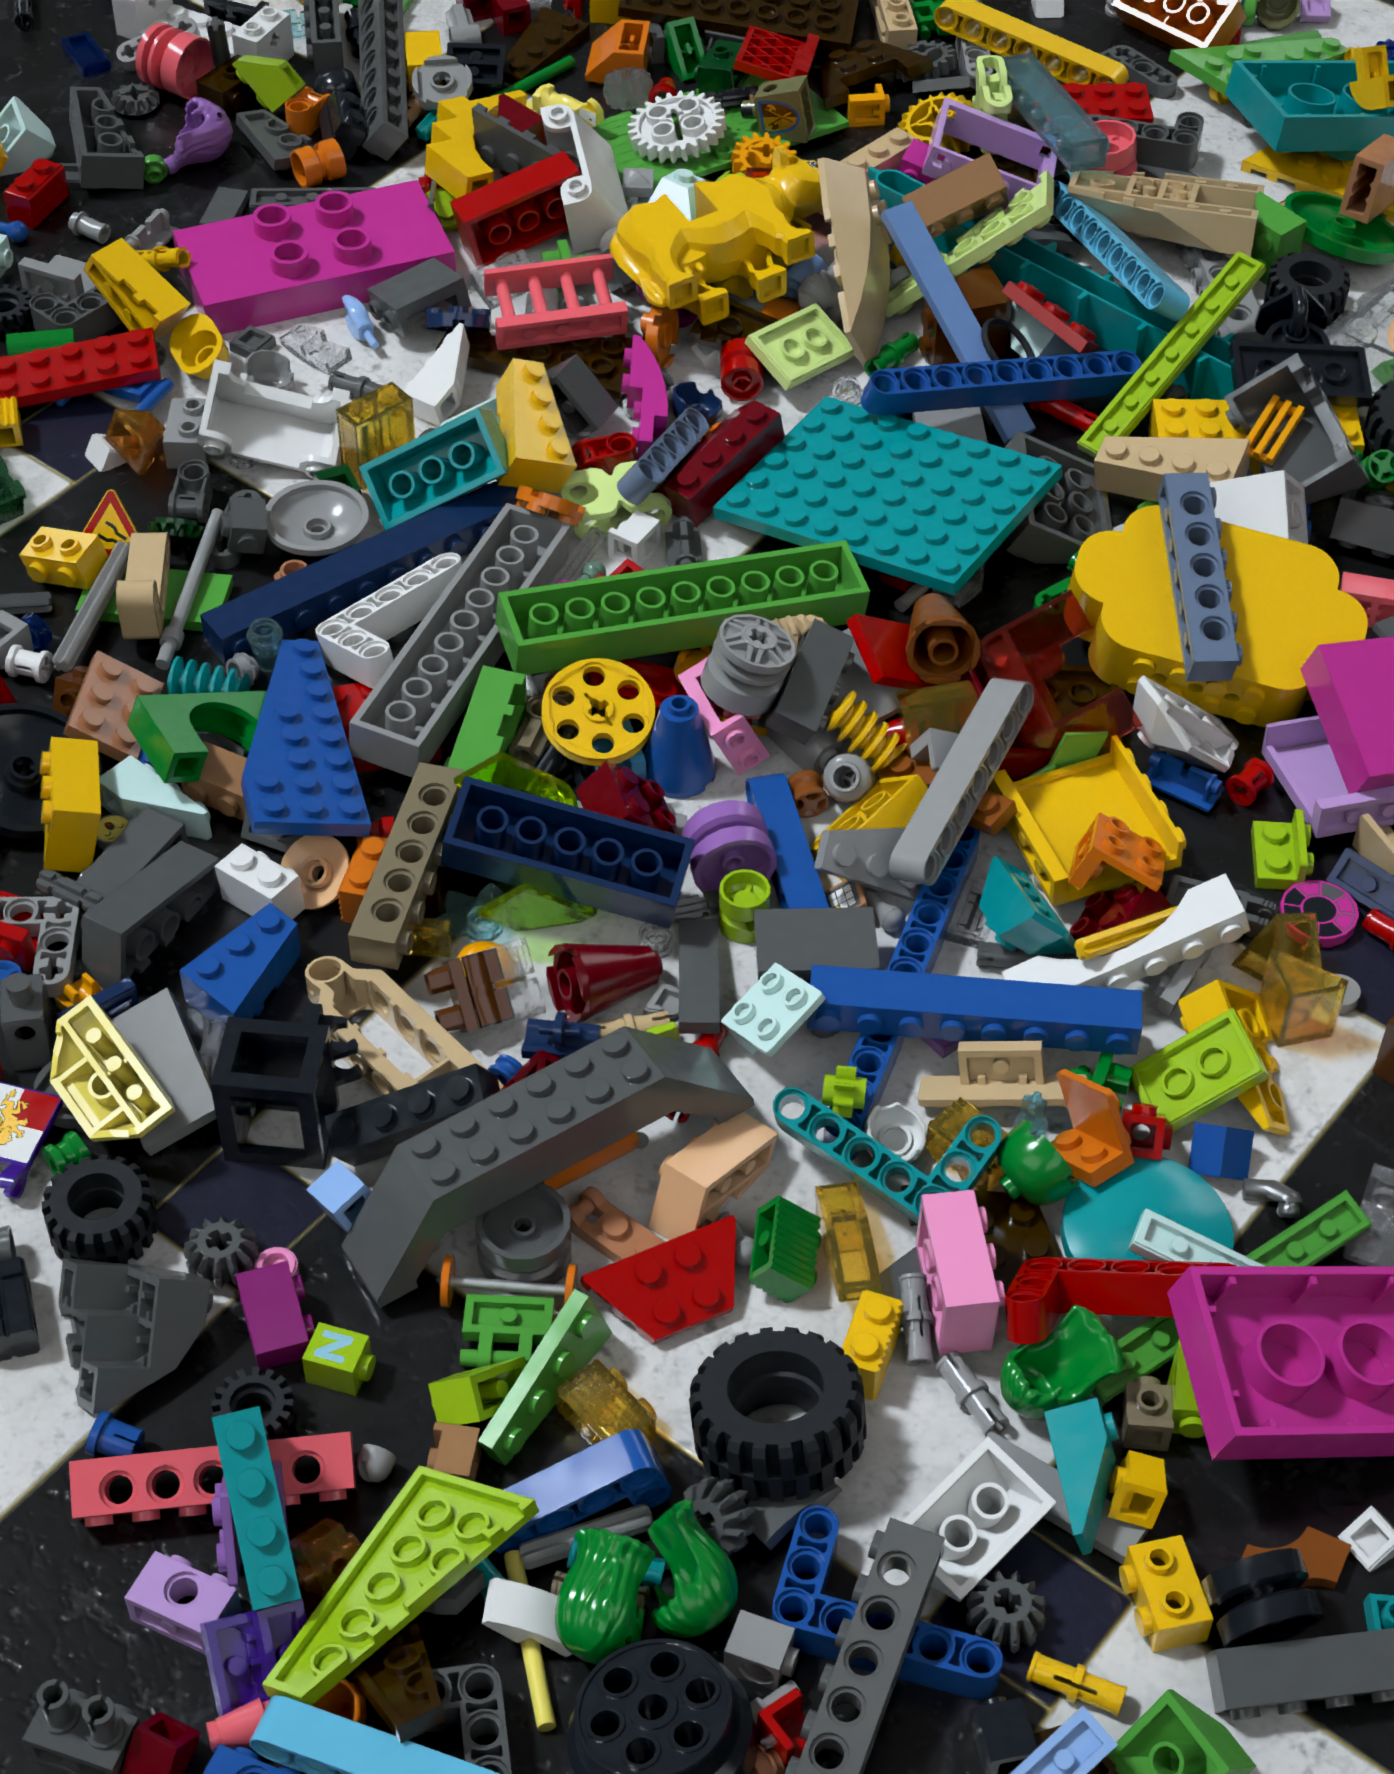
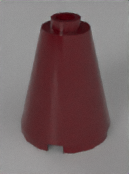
M562 943L554 945L549 951L548 956L554 955L553 966L546 967L549 993L556 1010H565L569 1016L567 1018L568 1022L581 1023L657 984L659 976L663 971V964L659 954L654 952L649 946Z

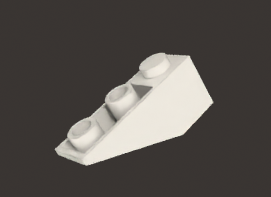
M459 323L451 333L446 335L441 346L425 361L423 368L414 379L407 383L402 392L409 414L437 427H441V423L449 419L461 403L470 347L464 324Z

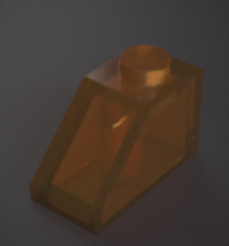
M115 409L105 439L138 475H145L155 460L159 447L163 442L165 427L150 411Z

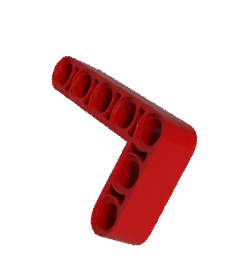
M1065 1257L1032 1258L1023 1263L1005 1292L1007 1339L1016 1344H1035L1044 1341L1050 1334L1061 1313H1068L1074 1305L1085 1307L1095 1314L1174 1317L1167 1292L1189 1266L1236 1265L1220 1262Z

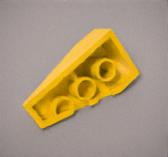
M1216 979L1177 1000L1182 1012L1180 1021L1187 1034L1231 1008L1236 1010L1270 1078L1237 1097L1264 1131L1281 1136L1291 1133L1283 1092L1273 1081L1272 1074L1279 1071L1277 1059L1273 1056L1270 1057L1268 1054L1267 1043L1273 1041V1037L1259 994Z

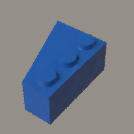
M269 903L179 970L185 1001L223 1032L228 1017L252 1019L254 1015L259 1016L264 1009V1001L273 988L278 989L302 954L297 923L273 904Z

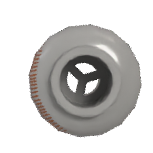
M849 753L840 754L831 759L824 769V788L837 801L853 804L855 801L866 796L875 784V774L870 763L860 756ZM846 780L850 781L851 787L848 786Z

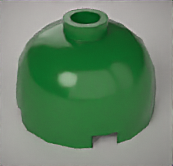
M1024 1119L1006 1135L999 1147L997 1164L1003 1176L998 1182L1013 1200L1021 1196L1034 1205L1045 1206L1056 1203L1077 1188L1080 1182L1078 1179L1067 1178L1073 1173V1170L1043 1134L1036 1139L1031 1132H1028L1034 1125Z

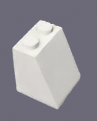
M1285 470L1210 482V487H1215L1217 495L1216 507L1214 509L1215 518H1220L1222 522L1308 544L1305 489Z

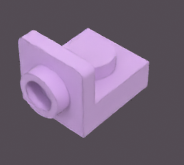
M1300 0V22L1328 23L1331 17L1330 0Z

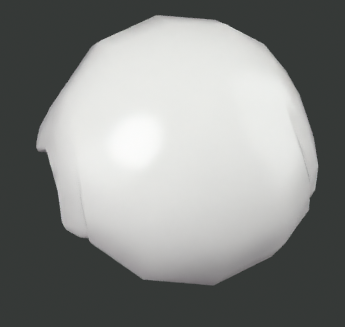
M899 1102L886 1106L876 1105L864 1124V1133L908 1163L918 1159L927 1142L925 1124L917 1112L902 1106Z

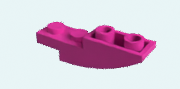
M633 335L632 347L625 348L623 368H629V374L623 373L621 394H627L626 408L633 409L632 421L639 422L638 427H632V435L636 438L638 461L652 446L653 437L659 438L666 431L668 399L663 375L656 358L641 336Z

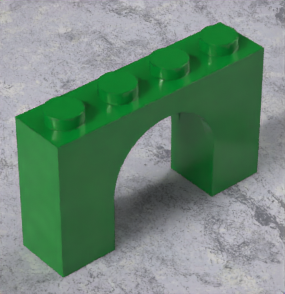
M267 691L137 695L127 726L163 783L197 782L201 776L209 751L196 732H212L224 735L241 744L249 752Z

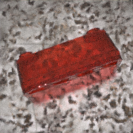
M1072 590L993 631L980 641L981 654L979 659L989 680L992 678L1029 682L1033 686V706L1016 736L1020 743L1029 749L1055 752L1065 732L1107 731L1108 736L1102 745L1103 747L1111 743V736L1117 735L1120 738L1143 726L1121 687L1062 718L1044 680L1059 672L1065 663V654L1061 645L1093 629Z

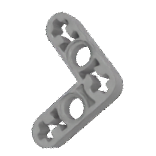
M55 896L0 897V921L30 930L31 937H38L33 974L43 975L49 997L63 995L64 987L67 984L72 986L81 931L79 908ZM20 912H30L33 914L26 921L18 922L12 920ZM62 941L68 943L67 947L61 951L54 952L47 949L54 942ZM51 966H56L58 974H55L54 979L50 980L52 975Z

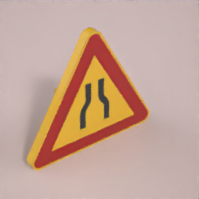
M113 489L105 493L83 530L84 533L97 534L108 556L118 541L130 543L131 533H138L117 492Z

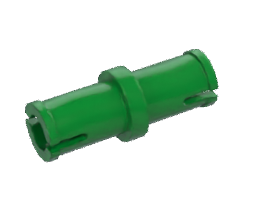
M905 332L896 341L886 343L881 347L877 355L865 362L864 369L866 374L870 377L876 370L898 368L903 364L904 358L918 350L919 339L914 333L909 335V332Z

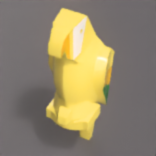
M550 83L541 85L532 95V102L528 100L526 102V107L540 115V108L563 104L570 107L591 127H596L604 121L603 109L595 99L591 97L586 103L580 102L569 95L558 94L555 91L554 85Z

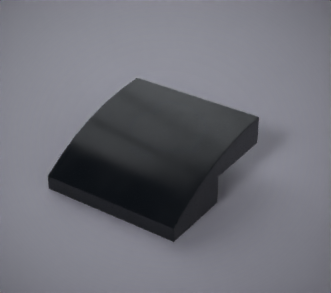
M447 43L446 55L458 58V63L464 67L466 64L470 68L473 87L503 88L507 61V44ZM442 80L443 86L447 85L445 80Z

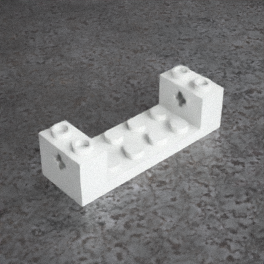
M112 0L117 35L133 39L144 34L153 24L159 22L167 24L182 17H189L196 22L201 37L209 40L206 23L212 21V17L186 9L180 5H174L173 0ZM265 5L241 27L224 21L231 58L237 54L241 56L246 54L288 61L294 56L290 13Z

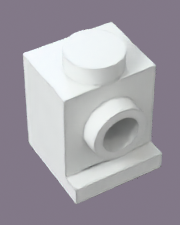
M638 510L627 521L621 522L618 529L611 527L608 530V557L620 563L629 558L641 567L660 547V520Z

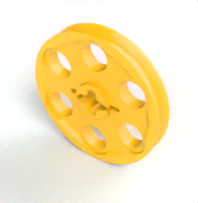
M603 658L577 661L559 671L546 687L542 699V725L553 747L568 759L588 766H601L606 760L613 764H618L637 754L649 740L655 720L654 696L644 678L634 669L621 662ZM589 672H598L604 677V681L600 685L590 686L584 681L583 677ZM625 685H631L638 690L639 695L634 699L627 700L618 694V690ZM566 691L573 695L574 701L569 705L562 706L555 703L553 696L558 692ZM592 707H595L597 710L605 708V717H601L599 714L592 716ZM634 718L640 720L644 728L638 733H630L623 728L622 724L626 720ZM570 724L578 729V735L572 739H564L557 733L558 729L563 725ZM606 738L613 743L614 747L607 753H600L593 748L592 744L597 739Z

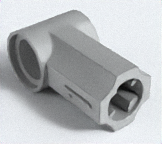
M453 4L450 10L445 12L446 23L449 29V41L453 43L482 44L479 24H474L470 9L465 8L463 4Z

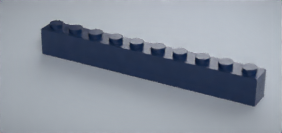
M498 480L206 611L200 614L204 641L226 665V662L233 658L236 653L244 652L250 655L334 616L440 554L457 553L460 557L467 555L475 548L505 504L509 503L516 506L518 499L515 497L518 489L516 487L498 485Z

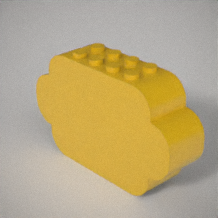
M1159 505L1142 507L1133 512L1127 518L1122 532H1098L1083 542L1078 552L1063 603V617L1067 626L1075 635L1091 642L1088 658L1094 673L1109 685L1111 683L1116 684L1118 688L1127 690L1131 694H1136L1138 680L1144 675L1212 715L1216 714L1235 719L1241 724L1266 727V724L1296 719L1305 701H1313L1300 668L1318 645L1365 640L1368 628L1366 612L1354 597L1338 590L1339 571L1335 562L1327 553L1309 544L1221 521L1222 533L1219 542L1220 548L1225 549L1227 554V565L1224 572L1226 580H1230L1232 584V598L1229 603L1231 611H1235L1237 614L1235 639L1236 643L1242 645V664L1236 667L1231 681L1186 682Z

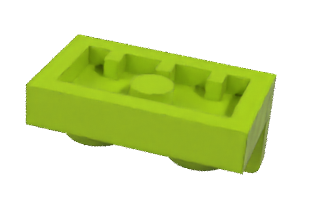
M1295 809L1292 823L1253 821L1251 839L1255 888L1288 890L1292 885L1305 881L1306 875H1312L1314 855L1313 852H1307V847H1309L1311 840V825L1305 824L1303 809Z

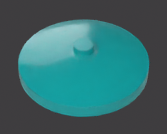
M1133 1157L1135 1163L1095 1188L1079 1180L1080 1185L1068 1194L1061 1214L1060 1235L1067 1258L1148 1260L1128 1250L1139 1218L1146 1208L1233 1250L1234 1246L1232 1222L1225 1204L1217 1192L1196 1172L1164 1157H1161V1161Z

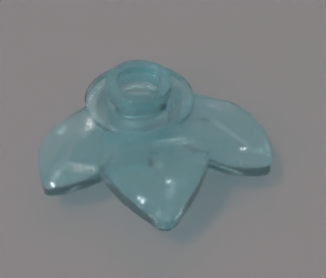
M493 883L485 886L477 898L449 890L445 899L446 914L434 918L433 923L439 931L448 936H467L475 942L493 941L502 934L504 929L501 916L507 908L506 898L499 887Z

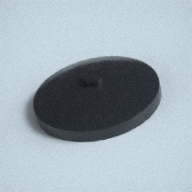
M30 703L0 704V835L15 839L45 838V824L41 823L43 800H46L40 797L43 776L40 774L42 751L49 752L51 737L70 738L63 734L69 717L58 711ZM99 757V777H100V776L102 775V768H101V761H100V757Z

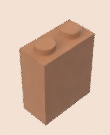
M1383 134L1356 154L1339 210V214L1368 224L1394 203V137Z

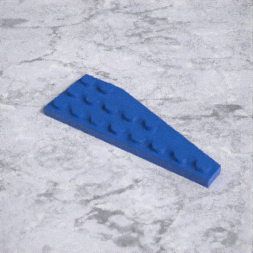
M282 639L241 780L242 793L252 834L369 837L371 821L318 641Z

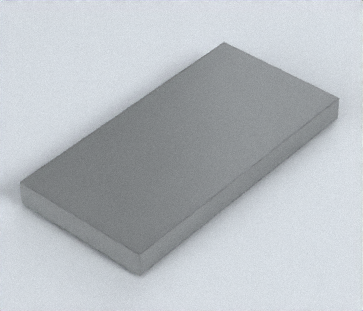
M168 988L111 1019L169 1095L175 1108L174 1113L140 1138L144 1150L150 1156L217 1119L209 1078L174 995Z

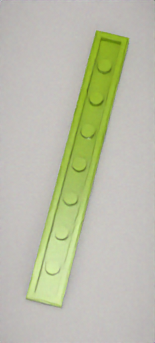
M1237 251L1188 309L1183 318L1177 322L1077 441L1078 449L1095 458L1105 436L1128 437L1151 410L1153 399L1161 398L1266 272L1265 264Z

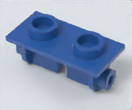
M1154 751L1149 758L1148 765L1151 767L1146 772V775L1151 782L1152 788L1209 813L1225 791V787L1222 786L1223 781L1218 779L1217 774H1211L1193 765L1189 770L1184 769V761L1168 755L1165 751L1160 753Z

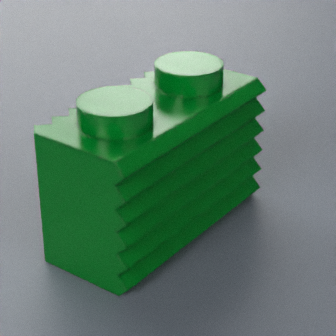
M780 1195L758 1208L749 1285H756V1288L763 1289V1292H769L770 1296L783 1299L784 1303H790L811 1291L818 1277L814 1266L817 1263L815 1261L817 1257L816 1252L822 1240L818 1232L821 1227L819 1225L821 1218Z

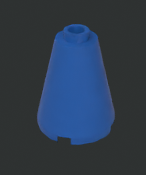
M673 695L661 703L644 753L646 759V780L652 779L663 788L665 797L686 799L699 795L705 791V786L711 780L712 782L714 781L716 774V761L698 704L694 699L685 695Z

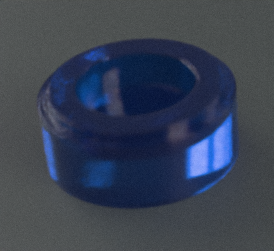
M28 612L20 618V620L29 625L34 649L40 650L52 641L51 630L41 617Z

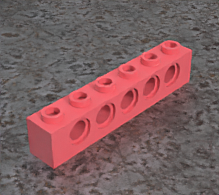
M350 1431L267 1440L271 1461L282 1462L286 1506L301 1504L300 1495L319 1493V1502L347 1499L346 1490L357 1489L353 1438ZM218 1445L69 1461L72 1518L85 1519V1527L113 1525V1515L132 1514V1522L161 1519L160 1510L178 1508L179 1517L206 1515L207 1505H212V1497H215V1494H210L204 1489L202 1478L208 1469L212 1467L222 1468ZM304 1457H313L320 1464L318 1478L308 1484L299 1482L295 1476L296 1464ZM165 1472H174L180 1481L179 1490L173 1497L163 1499L156 1491L157 1479ZM119 1477H127L133 1486L132 1495L126 1502L117 1504L110 1497V1485Z

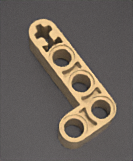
M168 532L131 533L125 580H118L116 584V603L124 640L160 639L162 635L171 558Z

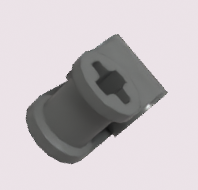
M192 459L183 462L179 466L174 487L170 492L168 500V516L170 518L195 519L199 523H207L209 507L213 497L207 463L202 460Z

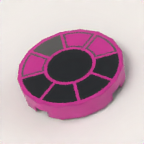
M1306 880L1292 885L1284 892L1279 906L1280 925L1286 933L1299 943L1310 946L1311 942L1321 944L1320 948H1331L1346 942L1353 935L1359 917L1357 903L1351 895L1338 885L1322 880Z

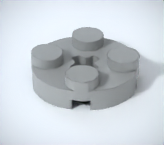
M450 55L429 57L424 60V65L418 71L417 67L413 71V93L420 102V106L427 111L437 110L438 101L460 96H465L468 99L473 89L471 70L466 64L464 67L458 63V58ZM439 80H445L447 85L439 86L437 84H439Z

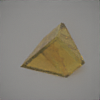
M1317 913L1276 914L1231 965L1281 993L1323 992L1324 984Z

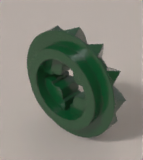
M157 517L155 522H148V532H168L171 539H201L205 527L198 525V521L190 519Z

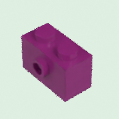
M288 1261L235 1274L257 1367L265 1370L302 1360L315 1329L311 1314L302 1316L298 1301L306 1300L300 1274L291 1275Z

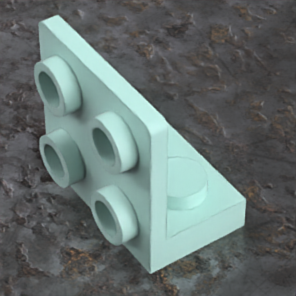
M775 962L720 1022L749 1054L753 1056L757 1050H760L768 1057H772L823 1003L825 996L820 990Z

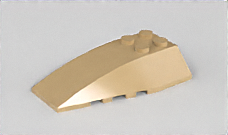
M822 157L817 159L824 219L826 223H830L832 234H828L827 237L829 248L831 250L834 249V277L842 290L837 294L843 328L851 347L864 369L865 362L876 355L887 312L890 287L888 244H892L893 239L880 216L884 210L888 209L885 199L880 200L877 182L875 179L870 180L865 168Z

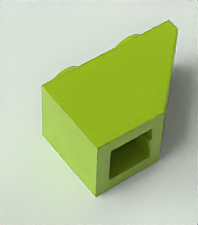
M245 54L232 64L236 68V74L243 83L250 85L256 93L258 102L264 108H269L272 113L306 85L287 60Z

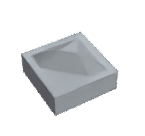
M623 168L622 190L624 196L651 197L653 195L654 169Z

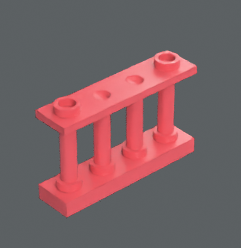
M609 253L484 269L485 297L497 296L502 317L495 318L498 350L626 334L628 323L626 302L612 303L607 281H613L612 255ZM594 283L599 304L580 307L575 286ZM562 287L567 309L548 311L542 288ZM530 291L535 313L515 315L510 294Z

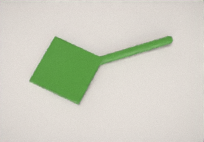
M1065 732L1048 765L1025 778L1096 757L1108 736V732Z

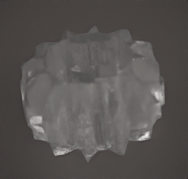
M634 66L612 70L611 73L605 75L603 96L606 104L610 105L612 109L620 108L621 111L645 107L644 102H649V92L653 87L651 74L643 68L636 69Z

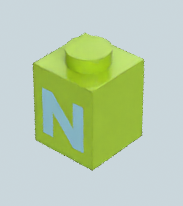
M319 1322L302 1357L306 1383L356 1396L362 1382L370 1380L375 1368L376 1356L371 1353L369 1336Z

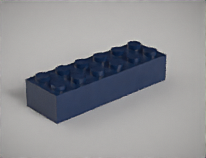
M465 776L443 840L441 865L670 929L695 840Z

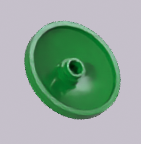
M1301 191L1291 193L1286 197L1283 206L1307 220L1303 238L1306 242L1329 254L1350 261L1373 265L1394 262V226L1378 215L1368 224L1341 215L1339 210L1342 198L1324 193Z

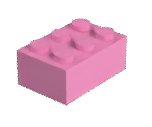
M974 1190L926 1194L921 1197L916 1249L921 1272L927 1276L928 1305L934 1317L933 1328L939 1355H947L953 1351L966 1353L992 1350L994 1333L1001 1330L999 1308L1005 1307V1292L1002 1281H995L993 1270L996 1269L995 1248L993 1243H986L984 1233H987L988 1230L987 1214L984 1206L978 1207Z

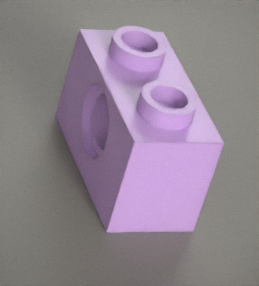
M157 1551L153 1553L124 1597L132 1621L205 1655L200 1623L239 1614L242 1611L236 1586H228L227 1577L217 1573H213L210 1576L195 1569L190 1561L179 1555L168 1557ZM183 1597H195L193 1601L187 1604L177 1603Z

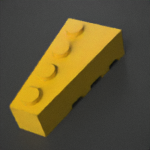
M513 358L496 385L497 417L500 418L499 427L506 441L508 473L498 478V485L519 488V485L533 488V490L559 493L577 465L544 364Z

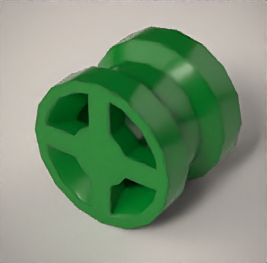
M1380 449L1361 461L1371 480L1364 487L1378 490L1394 481L1393 452L1387 449ZM1374 466H1376V469H1377V473H1376V474H1375V471H1374Z
M74 1131L66 1133L60 1143L56 1145L48 1144L41 1150L45 1162L53 1175L56 1173L63 1174L65 1172L64 1166L71 1162L74 1165L82 1163L81 1158L90 1156L91 1160H93L88 1148Z

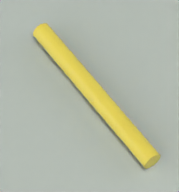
M519 1550L506 1552L503 1558L508 1580L528 1585L524 1563L522 1562ZM529 1638L520 1642L537 1730L547 1732L556 1727V1721L541 1646L539 1642Z

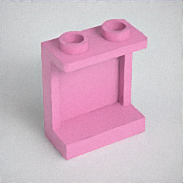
M707 658L678 675V678L688 696L698 704L703 723L709 734L737 774L741 775L747 770L756 767L760 762L767 759L770 754L744 715L735 714L724 722L720 721V710L714 709V702L707 697L701 686V674Z

